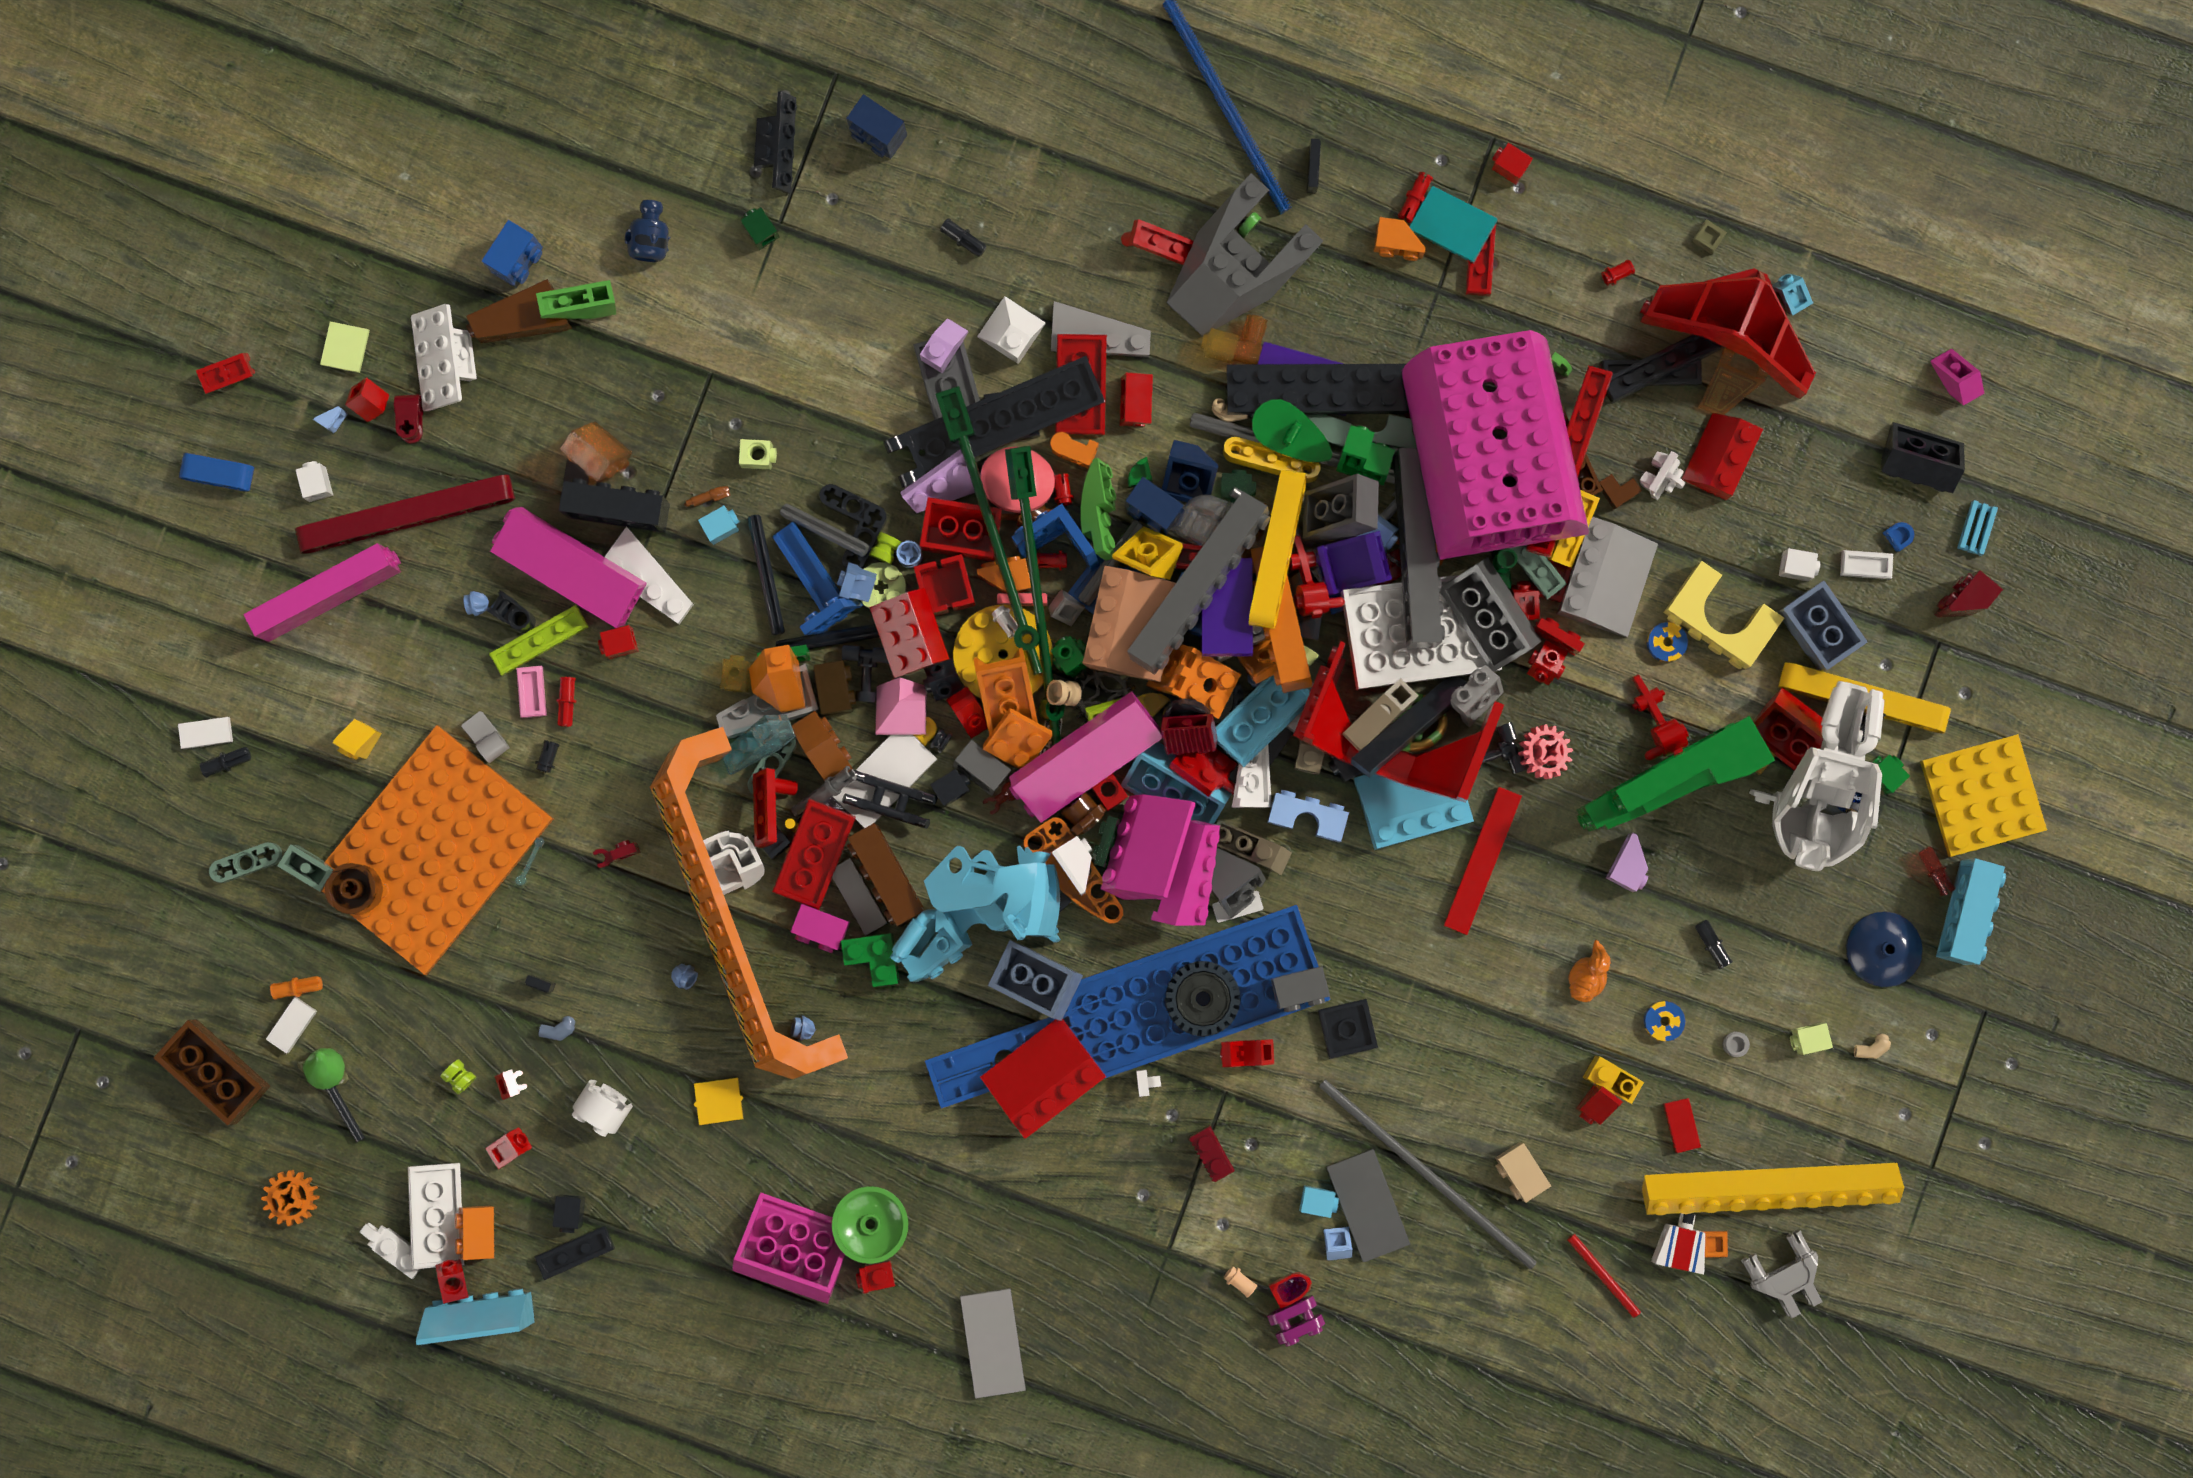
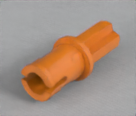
M319 976L303 979L295 977L291 981L271 984L270 992L274 1000L288 996L300 997L303 993L321 990L323 984Z

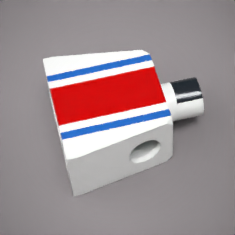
M1680 1213L1678 1226L1665 1224L1651 1262L1704 1275L1705 1233L1693 1229L1695 1214Z

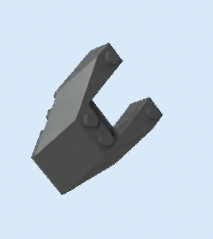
M1252 173L1198 231L1167 300V304L1202 337L1270 300L1323 242L1305 224L1269 263L1234 231L1236 226L1269 191Z

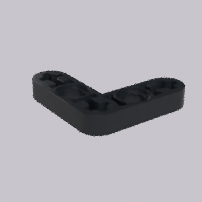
M827 484L820 490L819 495L822 503L826 507L860 522L853 537L858 539V536L865 532L872 536L866 555L864 557L858 556L859 567L863 569L870 557L869 553L872 547L877 542L876 538L879 532H882L886 524L887 514L879 505L839 486ZM832 490H835V495L838 498L842 499L843 494L847 496L842 502V507L839 508L837 507L840 505L839 501L831 499L830 502H827L825 493H831ZM851 500H857L860 503V509L856 513H850L846 509L847 503ZM879 511L882 520H876L873 528L877 529L876 533L869 528L863 527L865 523L870 526L872 522L869 516L870 513L875 514ZM846 549L842 559L845 569H847L849 562L848 558L855 557V553Z

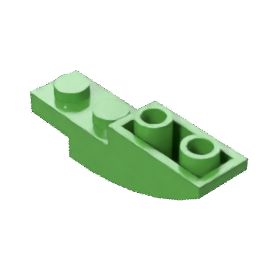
M1095 458L1089 467L1083 487L1081 528L1083 535L1093 541L1096 555L1107 561L1113 559L1112 554L1115 548V541L1110 533L1111 518L1108 513L1116 510V493L1111 484L1113 474L1110 466L1099 458Z

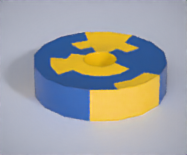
M1665 622L1652 628L1646 643L1652 657L1667 663L1683 656L1687 650L1688 639L1682 627L1671 622ZM1664 638L1671 640L1669 647L1664 645Z
M1656 1002L1645 1012V1029L1656 1040H1674L1681 1035L1685 1027L1686 1021L1683 1011L1672 1002ZM1664 1016L1668 1018L1666 1026L1661 1024V1018Z

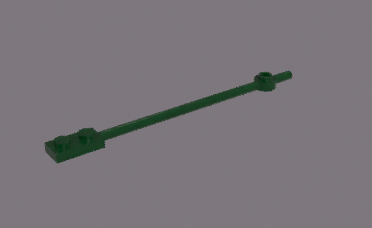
M957 386L935 395L950 441L958 440L1018 626L1014 634V642L1018 648H1023V651H1026L1033 676L1039 675L1043 671L1035 648L1039 644L1040 636L1034 627L1027 624L969 443L968 437L975 435L961 389ZM1027 634L1032 637L1030 643L1023 642V637Z
M1023 446L1005 449L1011 500L1019 499L1036 630L1040 636L1038 645L1043 671L1045 698L1040 703L1039 712L1045 721H1049V728L1052 731L1051 743L1054 746L1061 741L1059 720L1064 715L1065 706L1064 704L1052 705L1047 700L1046 695L1047 687L1053 681L1029 500V497L1037 496L1031 447Z

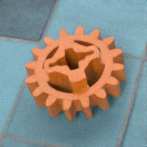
M289 1170L287 1177L284 1172L278 1173V1179L270 1178L269 1181L272 1186H265L263 1190L268 1192V1195L261 1197V1200L268 1202V1205L263 1207V1210H271L268 1218L278 1217L277 1224H282L286 1220L287 1226H292L294 1220L297 1224L303 1223V1217L306 1219L310 1218L312 1215L309 1210L317 1209V1206L313 1204V1200L319 1199L318 1195H313V1191L318 1187L310 1186L312 1178L303 1179L304 1172H298L295 1176L294 1170ZM291 1181L286 1189L279 1187L282 1183ZM290 1193H292L291 1198L294 1199V1202L289 1203L290 1199L286 1197ZM295 1207L302 1209L299 1213L290 1215Z

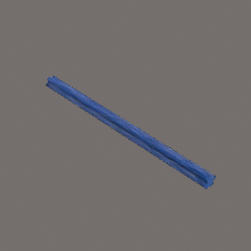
M1165 0L1162 4L1164 5L1163 7L1167 10L1166 12L1170 15L1169 18L1174 23L1173 25L1179 31L1180 36H1182L1181 39H1183L1182 41H1184L1185 46L1189 49L1188 51L1193 60H1195L1194 62H1197L1196 65L1201 70L1200 73H1202L1201 75H1203L1204 80L1208 83L1210 91H1213V96H1216L1215 99L1220 104L1219 107H1221L1222 112L1226 115L1225 117H1228L1227 120H1229L1228 122L1232 125V130H1234L1235 135L1239 138L1238 141H1241V146H1244L1243 149L1248 154L1247 157H1249L1250 162L1254 165L1253 167L1257 170L1256 172L1260 175L1259 178L1264 183L1263 185L1269 189L1268 194H1270L1269 196H1271L1272 201L1276 204L1278 212H1281L1280 215L1285 213L1292 206L1289 207L1290 203L1287 204L1289 201L1286 202L1287 198L1284 199L1286 195L1283 196L1285 193H1282L1280 191L1281 188H1278L1280 186H1277L1278 182L1275 183L1277 179L1274 181L1276 177L1273 178L1274 174L1271 175L1273 172H1270L1271 169L1266 167L1268 164L1265 165L1267 161L1264 162L1265 158L1262 160L1264 156L1261 157L1262 153L1259 154L1261 151H1258L1259 148L1255 146L1256 143L1253 144L1255 140H1253V137L1250 138L1252 136H1249L1250 132L1247 133L1249 129L1246 130L1247 127L1243 125L1244 122H1241L1243 119H1241V116L1238 117L1240 114L1237 115L1238 111L1235 112L1237 108L1234 109L1236 106H1233L1234 103L1231 104L1232 101H1230L1231 98H1229L1228 93L1225 94L1227 90H1225V87L1222 88L1224 85L1221 86L1222 82L1219 83L1221 80H1218L1219 77L1215 75V69H1213V66L1210 67L1212 64H1210L1209 58L1206 59L1208 57H1205L1206 53L1203 54L1204 51L1199 46V40H1197V37L1195 38L1194 32L1191 33L1193 31L1190 30L1191 27L1188 28L1190 24L1187 25V19L1183 17L1182 11L1180 12L1181 9H1179L1178 3L1176 4L1177 1Z

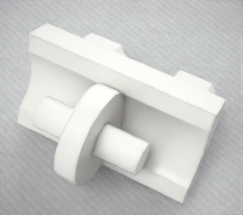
M1672 451L1669 455L1657 452L1652 460V466L1660 469L1657 476L1646 471L1641 477V486L1650 492L1652 498L1658 500L1664 489L1671 493L1674 487L1681 489L1685 485V482L1680 479L1684 471L1678 468L1680 461L1677 459L1678 454Z

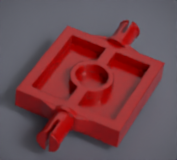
M1217 748L1214 752H1190L1176 755V758L1171 762L1169 768L1206 796L1210 797L1215 790L1222 787L1234 796L1235 783L1228 778L1237 763Z

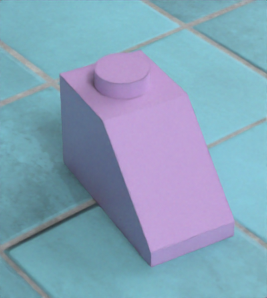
M947 318L932 334L920 353L921 361L943 373L968 334V331Z
M1628 834L1606 876V879L1631 892H1636L1638 888L1642 890L1648 880V876H1646L1648 867L1636 834Z

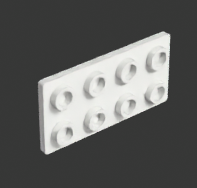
M448 304L413 314L411 321L423 411H431L460 402L462 400L460 380L472 381L477 379L472 339L469 332L453 328L451 309Z

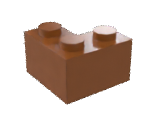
M813 711L790 726L805 754L824 781L828 777L838 774L846 766H849L850 770L853 769L849 763V760L852 759L845 746L839 748L837 744L841 741L825 716L820 718L817 712Z

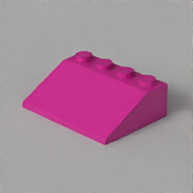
M1145 794L1129 796L1124 806L1125 811L1122 821L1117 828L1115 844L1110 851V860L1102 877L1101 890L1123 900L1167 898L1196 803Z
M760 1192L735 1255L732 1271L828 1304L845 1254L839 1249L834 1240L832 1217Z

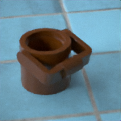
M1085 792L1063 807L1060 813L1073 826L1070 832L1076 837L1093 828L1104 816V813L1107 812V809L1102 804L1097 805Z

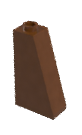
M548 279L466 316L469 321L466 327L472 339L476 337L480 343L568 331L572 327L568 318H541L536 293L554 290Z

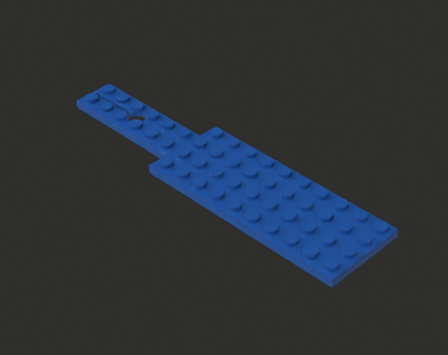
M1294 905L1081 979L1063 1020L1104 1072L1106 1078L1311 1007L1308 1005V1002L1300 1004L1301 1009L1284 1012L1283 1008H1277L1270 979L1319 966L1298 906ZM1209 961L1224 967L1234 977L1239 987L1240 1007L1235 1019L1226 1029L1211 1036H1195L1181 1030L1172 1021L1166 1008L1165 994L1169 981L1180 968L1192 962ZM1201 991L1196 995L1198 1005L1205 1006L1209 1003L1210 996L1207 992ZM1325 997V1002L1329 1001L1330 997ZM1049 1017L925 1060L940 1107L944 1108L990 1092L980 1077L996 1065V1054L1004 1049L1011 1052L1015 1051L1055 1019Z

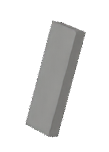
M849 858L837 865L832 878L865 936L888 924L852 859Z

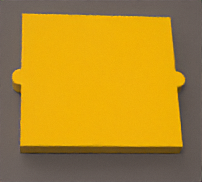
M738 1078L694 1084L696 1096L694 1106L697 1107L699 1125L743 1119L741 1103L743 1096L740 1095Z

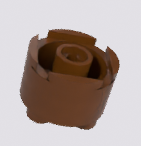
M355 863L342 864L332 871L325 883V896L328 903L342 913L364 914L374 909L381 902L383 892L382 881L376 871L366 865ZM357 885L358 889L355 893H351L350 889Z

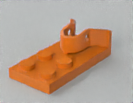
M1019 648L1012 659L986 664L977 657L973 658L989 735L1009 708L1038 723L1023 648Z

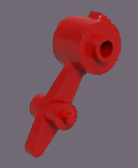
M1295 536L1293 544L1295 554H1291L1289 568L1290 570L1299 569L1304 585L1297 586L1296 594H1294V605L1299 610L1301 616L1311 615L1312 619L1321 618L1322 614L1328 613L1330 608L1342 607L1345 604V600L1342 597L1329 598L1325 583L1313 582L1309 567L1316 566L1314 551L1305 552L1300 536Z
M1639 674L1633 676V682L1640 693L1639 696L1634 698L1633 709H1638L1640 712L1648 709L1658 725L1651 729V735L1657 747L1647 751L1645 758L1651 761L1661 755L1666 757L1672 754L1675 757L1683 753V748L1688 746L1687 737H1689L1686 727L1683 723L1679 724L1675 718L1666 722L1657 706L1658 703L1663 701L1664 690L1659 691L1657 687L1648 690Z

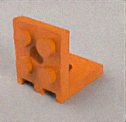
M1181 644L1177 650L1173 649L1168 656L1169 661L1163 669L1161 682L1149 680L1146 686L1156 691L1174 695L1180 699L1196 700L1204 704L1210 710V713L1213 714L1214 718L1219 719L1241 674L1210 656H1202V652L1198 649ZM1210 678L1213 686L1211 690L1206 692L1203 685L1205 680Z

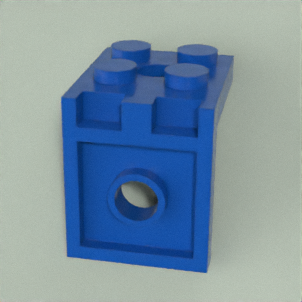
M1062 504L1050 512L1045 511L1036 517V521L1033 522L1036 551L1065 532L1091 571L1100 566L1094 549ZM1023 526L1015 531L1012 539L1019 554L1025 559L1027 555Z

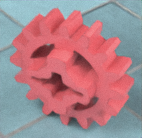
M1547 724L1531 728V733L1523 735L1526 741L1519 743L1524 748V751L1519 752L1518 755L1525 758L1521 765L1528 764L1527 773L1535 771V778L1551 779L1552 776H1560V771L1568 769L1565 763L1572 761L1567 756L1568 753L1573 751L1572 748H1567L1566 745L1570 742V739L1564 740L1562 738L1565 733L1564 731L1556 733V726L1548 728ZM1540 736H1547L1549 739L1545 740L1540 738ZM1546 764L1547 766L1551 765L1552 767L1544 768L1542 766Z

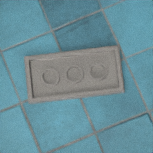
M1011 1288L960 1296L975 1398L1026 1391Z

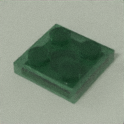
M1108 816L1107 821H1102L1099 835L1102 836L1100 845H1095L1092 853V859L1095 861L1094 864L1102 869H1107L1110 851L1115 844L1117 828L1121 823L1118 818Z

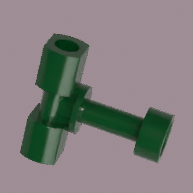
M1510 548L1492 551L1493 566L1510 590L1512 589L1510 570L1516 565L1518 556Z

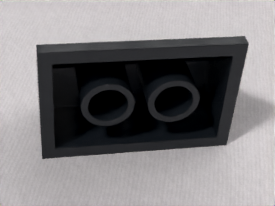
M1892 422L1881 458V472L1886 473L1890 477L1903 478L1917 485L1922 484L1940 492L1946 491L1953 494L1965 471L1964 443Z

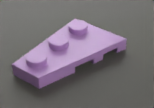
M961 449L901 491L903 499L916 513L926 510L928 497L953 501L975 493Z

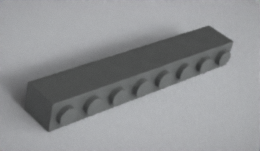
M1399 448L1393 455L1406 648H1436L1445 638L1444 625H1441L1440 617L1443 614V603L1439 601L1441 578L1437 575V567H1439L1440 560L1438 552H1436V540L1417 448Z
M1242 491L1127 652L1130 660L1154 675L1159 669L1165 668L1169 661L1168 656L1173 649L1177 650L1184 640L1183 635L1188 629L1191 630L1196 625L1201 610L1208 608L1212 602L1214 592L1224 586L1227 574L1231 569L1234 570L1239 565L1242 553L1245 549L1248 550L1252 547L1256 539L1255 535L1269 523L1270 514L1267 505Z

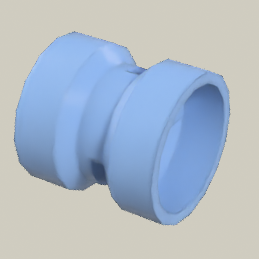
M904 541L897 548L896 555L903 567L914 568V566H918L921 563L923 554L916 542Z

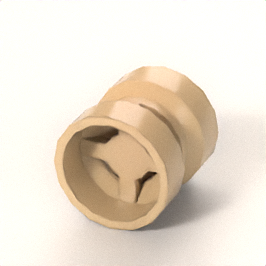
M1053 680L1049 683L1046 691L1047 700L1052 705L1064 704L1066 706H1075L1079 703L1082 694L1081 687L1076 681L1064 682L1062 680Z

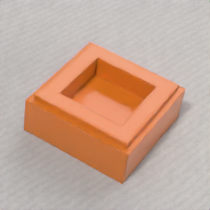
M1702 1231L1705 1233V1257H1728L1727 1231Z

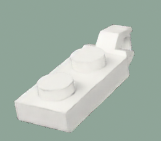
M371 1223L365 1224L360 1233L370 1240L367 1245L409 1278L414 1279L420 1269L412 1270L411 1244L390 1228L381 1226L377 1229Z

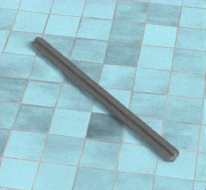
M1198 413L1192 414L1190 426L1229 438L1240 437L1261 443L1256 439L1252 428ZM1332 451V458L1329 461L1319 463L1337 468L1341 453ZM1389 468L1386 482L1395 484L1394 468Z

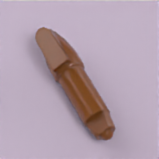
M720 486L686 500L684 505L686 507L694 505L695 507L711 500L718 501L731 496L729 487Z

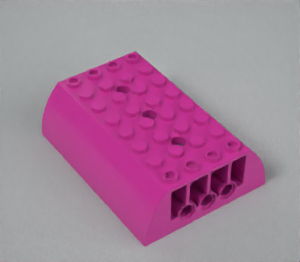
M1527 330L1433 346L1417 354L1405 365L1402 370V378L1439 560L1589 534L1548 341L1543 335ZM1486 382H1492L1496 385L1497 389L1494 392H1486L1482 385ZM1496 429H1502L1506 432L1507 437L1498 440L1493 436L1492 432ZM1511 476L1515 478L1517 484L1514 487H1507L1503 484V478Z

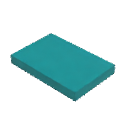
M1432 186L1409 227L1414 234L1474 264L1498 218Z

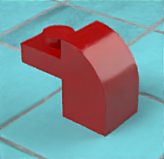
M1273 1039L1221 1042L1220 1057L1222 1067L1274 1064Z

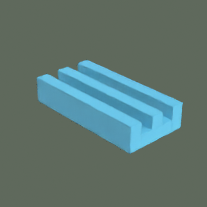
M1975 500L1971 502L1957 549L1979 556L1984 555L1997 513V507H1990L1988 504H1981ZM1979 509L1978 520L1970 546L1966 545L1976 510ZM1986 512H1989L1988 517H1987V520H1986V523H1985V527H1984V530H1983V533H1982V537H1981V540H1980V543H1979V547H1978V549H1977V548H1976V544H1977V541H1978V538H1979V534H1980V531H1981V528H1982V524H1983V521H1984Z

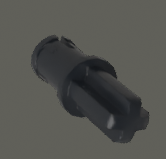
M950 218L946 219L940 228V232L957 242L956 245L958 247L963 246L977 257L982 256L987 248L984 243L970 234L969 229L964 230Z
M247 747L227 754L222 752L219 757L201 762L200 769L203 776L207 778L224 770L229 772L232 767L250 761L252 756Z
M1703 920L1698 923L1695 929L1706 946L1704 948L1705 951H1709L1718 969L1731 964L1733 961L1722 945L1723 940L1718 938L1709 921Z

